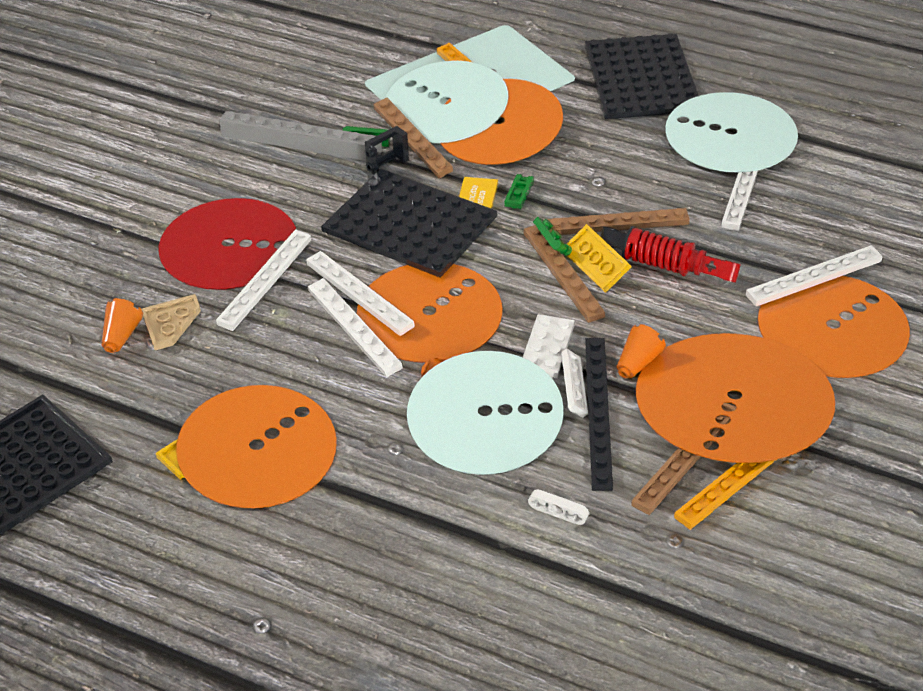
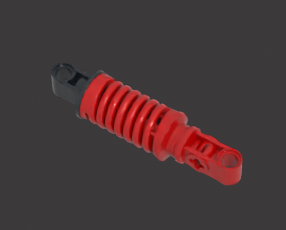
M606 226L602 228L600 237L612 248L621 249L622 257L625 260L632 258L635 262L639 261L642 264L646 263L649 266L652 265L653 267L666 269L673 273H679L684 277L688 272H692L697 276L702 272L736 283L741 264L707 256L705 250H696L695 243L686 242L683 245L682 240L676 241L675 238L670 239L668 236L663 238L661 234L656 235L654 232L650 234L649 231L643 232L642 229L631 226L627 233ZM713 263L716 269L709 267V264Z

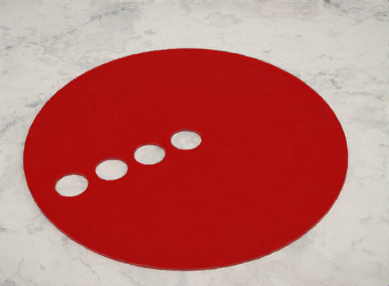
M246 198L215 200L198 205L184 212L171 222L160 239L159 257L167 272L187 285L212 290L245 287L278 250L274 247V244L280 241L285 242L295 231L296 227L285 212L269 203ZM225 239H233L235 241L231 246L222 245V241ZM242 240L252 241L249 247H241L239 245ZM265 240L270 243L266 248L257 247L259 241Z

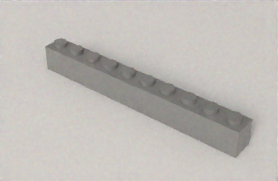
M225 111L219 120L223 137L366 161L364 152L365 142L376 137L357 132L259 117L233 111ZM381 143L374 146L377 148L378 156L382 154Z

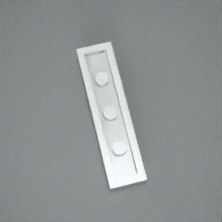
M566 348L561 354L568 408L572 413L584 418L588 415L581 358Z

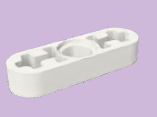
M534 490L528 499L529 505L535 510L577 525L584 524L589 516V511L585 506L542 490Z

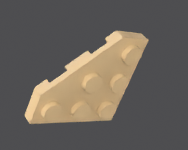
M195 294L142 308L144 313L143 319L154 350L173 346L201 312Z

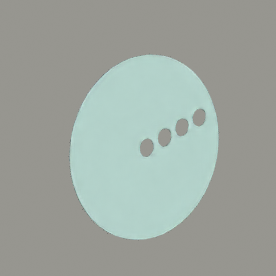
M443 61L425 65L407 73L395 82L385 98H388L430 143H449L472 137L493 125L503 114L507 106L508 89L502 77L486 66L468 61ZM407 81H416V85L413 87L405 86ZM420 86H426L428 88V90L423 93H419L416 91L417 88ZM431 92H438L440 94L434 99L428 97V94ZM447 97L451 99V102L448 104L440 103L442 98Z
M722 92L694 97L676 107L666 122L667 139L678 154L699 166L724 172L757 171L778 164L792 153L798 139L796 125L783 109L765 99L742 93ZM679 117H687L689 122L680 123L677 119ZM700 120L705 122V125L697 127L693 122ZM717 124L721 126V129L714 131L709 126ZM727 128H734L738 132L736 134H728L725 130Z
M498 351L465 353L436 365L416 384L407 406L409 431L417 446L429 458L449 469L477 475L508 472L537 459L554 442L563 421L562 397L552 378L533 362L514 354ZM543 402H547L553 406V409L549 413H542L538 410V406ZM523 403L530 404L533 410L529 414H522L518 411L519 405ZM507 404L513 410L508 415H501L498 412L499 406ZM487 405L493 411L488 416H481L478 413V408Z

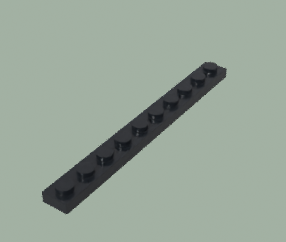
M585 338L592 491H613L605 338Z

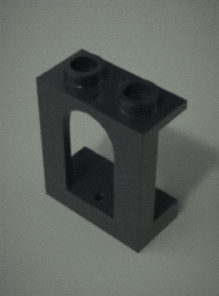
M395 126L366 141L364 152L367 170L375 175L379 171V167L396 158L403 163L409 161L408 134L400 127ZM392 137L393 149L378 156L377 148L374 146Z

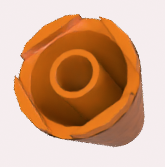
M118 298L113 299L112 302L110 300L107 302L101 343L105 351L109 353L119 352L141 322L144 313L140 307L138 309L133 307V302Z
M640 324L638 327L634 325L631 328L617 364L618 374L621 377L633 378L664 351L666 347L665 340L662 339L661 341L658 338L659 333L644 324Z

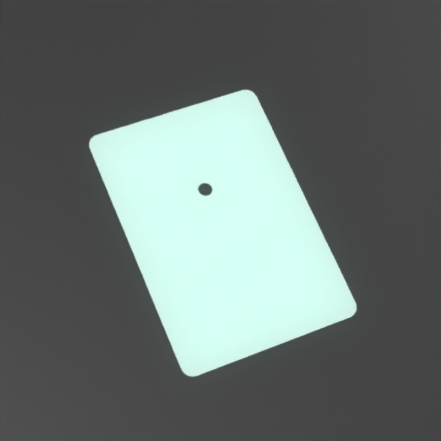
M500 26L453 45L473 63L496 70V73L502 79H520L533 82L549 91L575 80L574 75L510 26ZM435 52L365 81V86L382 100L385 99L387 92L395 82L407 73L422 66L445 60ZM413 80L405 83L407 87L416 85V81ZM420 86L417 88L416 91L419 93L426 92L428 88L426 86ZM431 92L428 94V97L434 99L440 94L438 92ZM442 98L440 103L445 104L450 98Z

